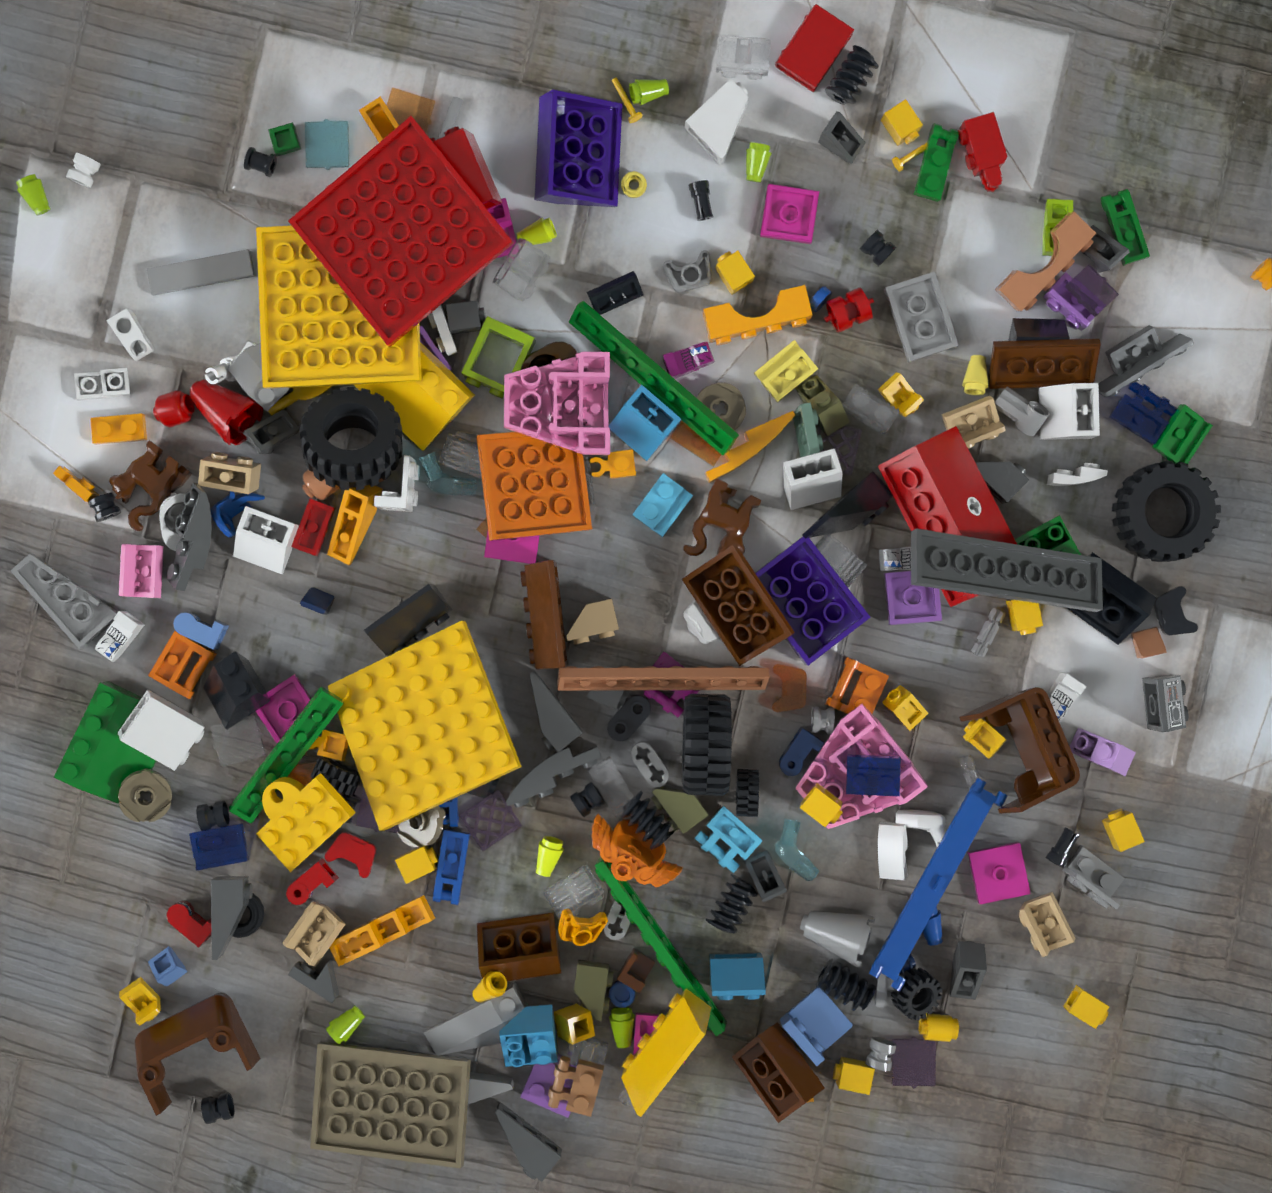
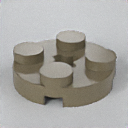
M722 382L712 384L702 389L697 396V399L713 413L716 412L712 408L713 405H719L720 402H723L727 413H721L718 417L733 430H736L742 424L746 414V405L741 392L733 385Z
M145 768L133 772L121 783L118 792L120 809L126 817L133 821H156L163 817L170 808L172 800L171 785L162 774ZM150 791L151 801L143 800L141 802L139 800L140 792Z
M438 805L417 815L421 816L422 825H417L418 820L416 816L398 824L400 832L397 833L407 845L411 847L432 845L442 832L445 811Z

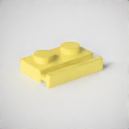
M793 340L755 371L754 375L778 403L815 373L818 368L804 350L799 347L797 342Z

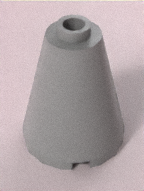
M810 911L809 916L804 914L800 930L804 931V937L852 965L861 968L862 962L858 960L859 957L865 958L872 934L869 922L874 923L875 917L860 914Z

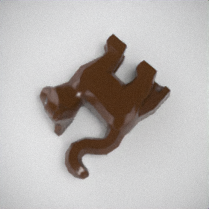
M150 440L146 444L147 451L143 456L134 460L125 473L113 475L109 479L112 490L117 494L115 498L117 500L122 498V502L125 504L131 498L136 485L142 487L152 498L150 505H139L130 511L128 523L135 531L143 530L142 524L138 521L139 516H150L158 512L163 501L170 497L171 493L183 486L192 475L184 466L181 465L178 468L179 463L171 456L166 459L167 466L164 470H158L155 465L163 450Z
M716 479L708 493L707 504L693 525L692 532L697 544L695 546L684 545L683 550L690 556H698L707 548V538L703 528L709 525L727 532L720 541L717 555L733 544H736L741 553L744 554L746 548L743 545L742 537L749 527L752 509L758 508L761 500L750 495L736 509L727 503L729 498L735 496L737 490L727 487L728 483Z

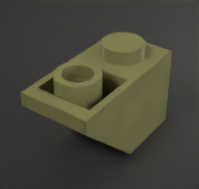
M818 375L806 380L795 388L803 403L811 402L812 409H816L818 426L827 436L849 423L841 401Z
M663 787L652 789L654 796L651 799L659 810L664 808L670 815L667 821L672 823L673 829H680L683 834L708 816V812L695 795H688L683 790Z
M578 959L574 991L587 1009L591 1011L594 1018L602 1021V1014H608L610 998L605 997L606 987H612L613 972L609 971L608 963Z

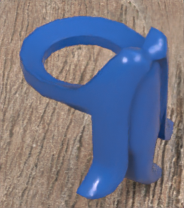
M229 491L225 498L210 508L211 517L219 529L227 537L232 538L236 534L232 518L243 511L245 506L252 508L247 501L263 500L265 496L256 493H240L235 495L234 492Z

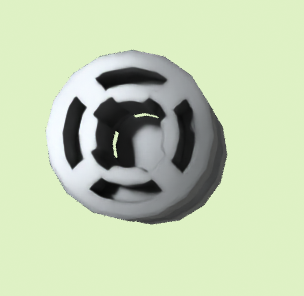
M871 1037L870 1048L873 1051L867 1055L865 1064L881 1071H890L892 1066L890 1055L895 1053L897 1044L883 1038Z

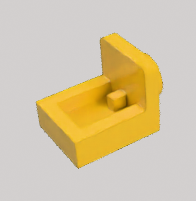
M898 372L878 389L894 412L904 417L914 413L924 401L923 397L915 393L902 374Z
M982 718L977 721H970L964 729L966 734L963 738L969 741L988 759L1007 740Z
M141 977L119 991V998L136 1014V1023L139 1026L146 1021L153 1020L161 1011L160 996Z

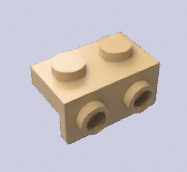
M990 395L942 414L946 431L957 426L968 449L979 441L994 439L1000 433L1006 431L1005 426L999 420L994 399Z
M1053 892L1023 903L1019 910L1020 921L1024 927L1028 928L1031 934V943L1036 951L1039 950L1042 957L1048 956L1049 952L1053 949L1075 941L1076 938Z
M313 901L290 930L288 936L283 941V945L295 950L309 965L316 967L346 924L328 906Z

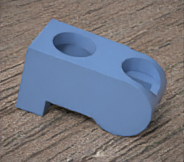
M186 612L177 615L173 623L177 633L211 649H219L229 625L221 621H214L212 626L201 621L196 614Z

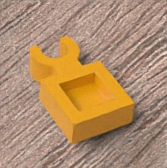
M633 449L610 452L608 460H603L599 457L590 459V463H599L601 465L599 472L591 473L592 477H601L605 472H610V479L636 476Z
M59 465L53 472L57 478L66 483L65 485L85 502L100 496L94 491L96 486L84 477L82 479L77 478L66 467Z
M323 730L322 736L319 735L308 750L318 748L317 755L345 761L348 742L345 734Z

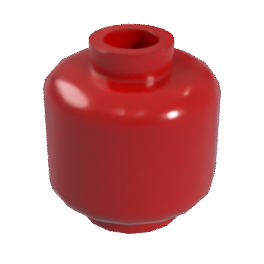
M180 390L158 396L153 408L156 420L169 428L189 422L195 411V406L190 400V396Z

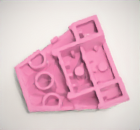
M580 352L575 354V357L562 361L557 359L553 360L552 364L542 367L533 366L504 375V428L583 455H610V428L608 426L610 352Z
M861 703L839 721L797 784L796 790L805 798L815 784L819 783L842 801L840 810L843 813L834 824L829 822L826 827L830 829L860 819L861 816L872 812L878 813L883 811L884 808L896 804H905L925 790L928 785L915 769L912 761L881 722Z

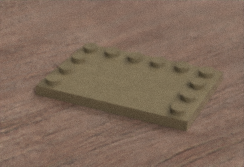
M321 1041L317 1044L310 1149L461 1169L464 1166L471 1059L347 1044L339 1045L338 1043Z

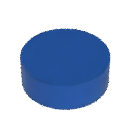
M826 286L821 287L809 301L810 307L814 312L819 311L832 295V292Z
M618 980L612 984L609 997L615 1006L625 1008L633 1003L635 990Z

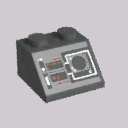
M1181 675L1142 678L1147 729L1158 732H1170L1186 728L1189 714L1187 707L1184 706L1183 695L1186 694V686L1184 680H1181Z

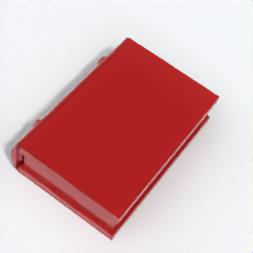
M815 4L808 15L804 17V21L785 49L781 51V55L775 62V67L814 93L852 37L855 29Z

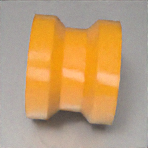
M1270 257L1263 261L1250 276L1253 280L1260 281L1262 288L1266 291L1272 287V259Z

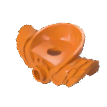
M599 813L595 816L591 835L593 848L600 851V856L605 862L611 863V872L617 880L628 881L635 878L640 884L646 885L650 883L656 888L673 881L681 873L682 866L662 861L666 854L664 843L651 850L650 846L653 840L642 841L645 832L635 833L638 824L629 827L630 819H624L619 821L613 830Z

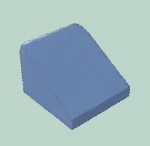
M170 946L148 961L156 981L164 986H169L187 973L185 966Z

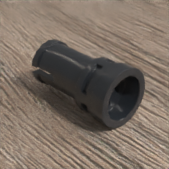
M702 180L690 183L688 186L691 198H694L697 221L713 218L709 200V181Z
M1065 827L1055 847L1051 848V851L1045 858L1064 868L1069 859L1068 855L1080 835Z

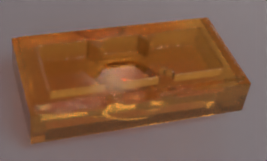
M683 421L680 422L670 438L713 467L721 456L717 450Z

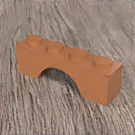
M1074 211L1068 212L1050 231L1054 250L1050 261L1043 269L1031 274L1013 270L995 289L1016 311L1029 310L1037 302L1036 296L1042 290L1047 291L1056 282L1054 277L1060 271L1065 272L1075 262L1073 257L1079 251L1085 252L1093 244L1092 238L1096 232Z

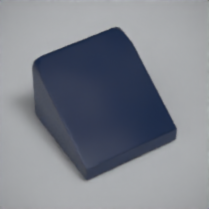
M310 588L300 604L320 614H329L335 597L319 589Z

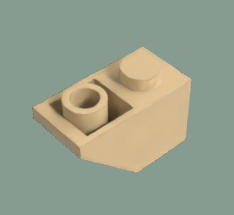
M612 599L586 604L567 634V641L573 640L575 645L589 642L588 636L599 634L600 639L615 636L614 630H618L619 627Z

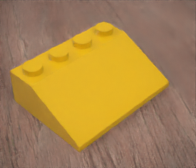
M420 342L422 381L353 385L360 391L364 388L370 390L373 395L375 393L380 394L384 397V402L386 400L394 406V411L399 414L402 432L422 451H425L474 398L475 394Z
M687 988L681 995L679 993L675 994L668 1004L670 1009L666 1015L661 1013L653 1023L655 1029L650 1035L644 1034L637 1044L639 1050L635 1055L630 1053L622 1064L624 1070L621 1079L635 1112L640 1117L706 1034L711 1007Z

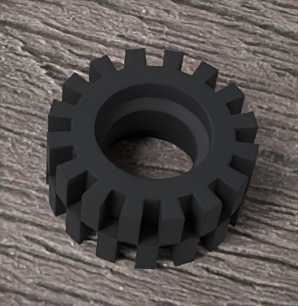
M323 756L319 757L311 774V778L314 779L321 773L337 792L351 796L354 795L361 780L359 772L353 768Z
M737 769L736 816L758 817L759 770Z
M912 968L910 969L911 973L908 971L903 973L906 982L901 991L894 989L895 991L891 992L893 997L891 1000L894 1006L909 1019L919 1020V1017L922 1019L927 1017L926 1012L931 1014L933 1006L937 1008L939 1003L936 1000H941L942 995L939 993L942 992V988L940 987L941 984L925 969L918 968L916 970ZM920 990V992L917 994V996H915V997L913 998V996L915 995V993Z

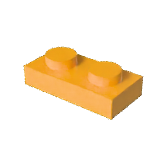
M143 413L91 418L92 443L95 445L147 440L146 420Z

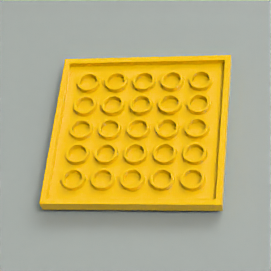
M291 225L256 227L263 388L422 381L419 323L391 347L387 346Z
M465 621L457 622L328 685L331 693L343 699L344 704L337 714L379 831L387 830L522 767Z

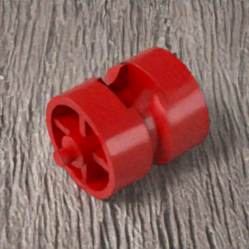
M861 287L847 292L845 298L838 296L826 301L828 316L824 318L825 322L831 321L835 330L840 333L852 328L853 322L861 324L873 319L870 304L874 303L873 298L868 299Z

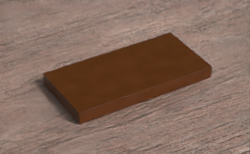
M1100 339L993 341L988 379L989 389H1003L1006 387L1040 388L1072 383H1094L1101 347Z

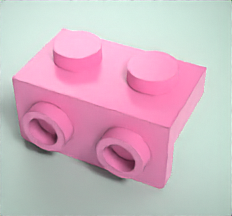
M121 545L119 596L161 598L164 546Z

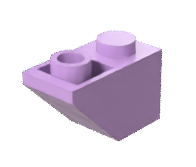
M1080 728L1077 729L1070 745L1072 754L1123 776H1126L1136 753L1123 745Z

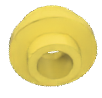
M629 172L622 178L621 189L626 196L638 198L645 193L647 181L641 173ZM635 181L639 184V187L631 189L629 184Z

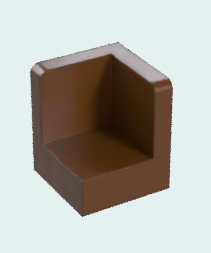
M633 948L619 971L617 980L640 993L645 986V979L653 968L655 961Z

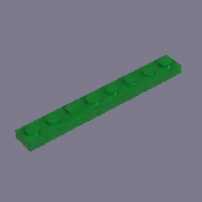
M585 301L577 304L569 320V323L602 352H610L611 360L671 409L685 424L722 456L730 450L739 436L736 431Z
M600 857L595 864L596 874L602 882L606 881L611 888V895L614 900L623 905L628 920L633 925L636 924L638 926L643 941L648 946L651 945L653 947L658 962L663 967L666 966L670 971L671 979L676 987L682 988L683 991L687 988L711 1007L707 1030H712L715 1036L724 1032L727 1024L725 1017L629 882L617 880L611 872V863L605 862Z

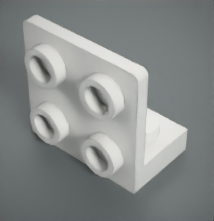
M404 455L401 495L397 492L382 491V496H375L374 498L375 507L389 511H413V506H417L418 491L414 489V481L419 480L420 466L416 465L415 459L409 455Z

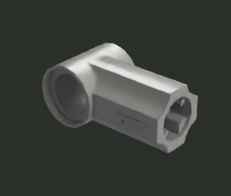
M1008 387L1003 390L995 401L996 409L1015 421L1016 427L1029 436H1034L1049 416V411L1043 405L1035 401H1027Z

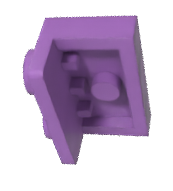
M1066 272L1043 296L1047 300L1046 305L1054 312L1059 311L1066 317L1065 321L1071 328L1079 329L1080 331L1087 328L1095 316L1104 308L1097 299Z

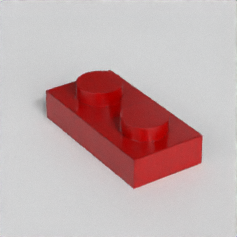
M309 499L291 547L318 556L336 508Z

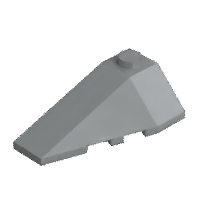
M261 343L246 348L228 366V370L247 395L266 411L289 390V388H263Z
M514 981L507 985L506 991L502 996L482 1003L476 1002L425 1031L424 1034L436 1055L500 1044L499 1031L525 1007H529Z

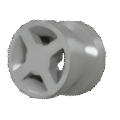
M813 707L811 713V732L825 731L827 734H832L835 722L834 708L820 710L819 707Z

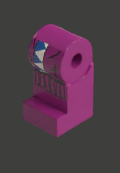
M702 342L676 352H670L662 357L667 373L674 379L695 372L715 362L708 342Z

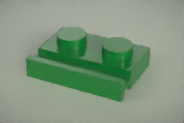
M1180 404L1152 448L1169 461H1173V463L1183 462L1188 464L1213 425L1204 421V418L1187 405Z

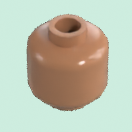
M309 470L303 474L305 484L302 485V488L310 498L315 496L320 500H325L340 489L338 485L335 488L326 485L325 479L319 481L314 477V473Z

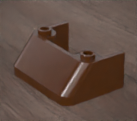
M1030 688L1003 697L959 717L961 722L985 718L986 722L992 727H1001L1007 724L1023 761L1026 772L1018 775L1014 782V789L1018 799L998 808L999 814L1023 812L1078 783L1080 778L1079 768L1048 694L1042 688Z
M214 994L143 1029L136 1036L137 1076L156 1116L161 1114L172 1103L162 1082L165 1077L162 1059L205 1038L208 1039L211 1047L218 1052H227L236 1048L247 1071L252 1069L261 1059L231 997L227 994Z

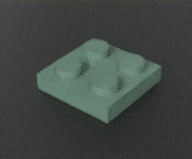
M811 402L800 404L794 411L793 422L801 458L820 453L823 450L821 435H817L815 425H818L816 409H812Z

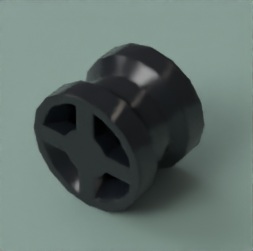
M112 492L102 494L88 501L90 508H93L96 513L94 516L96 522L110 519L121 513L120 508L114 503L115 496Z

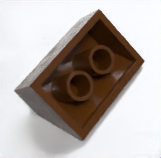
M554 912L477 923L478 963L482 979L488 972H500L507 981L561 974L560 950Z
M778 1022L759 1034L732 1056L778 1123L825 1089Z

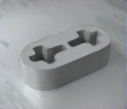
M636 743L632 747L631 757L646 781L653 787L665 785L668 781L669 773L658 754L649 743ZM638 747L649 749L647 756L651 762L646 764L643 758H636ZM651 765L657 771H664L662 781L659 782L657 779L652 781L650 779L653 775L649 768Z
M615 900L608 913V922L604 927V933L609 939L619 940L624 937L631 922L626 916V910L624 915L620 913L622 904L617 903ZM617 917L622 918L620 928L623 930L612 934L611 928L608 926L609 923L614 924Z

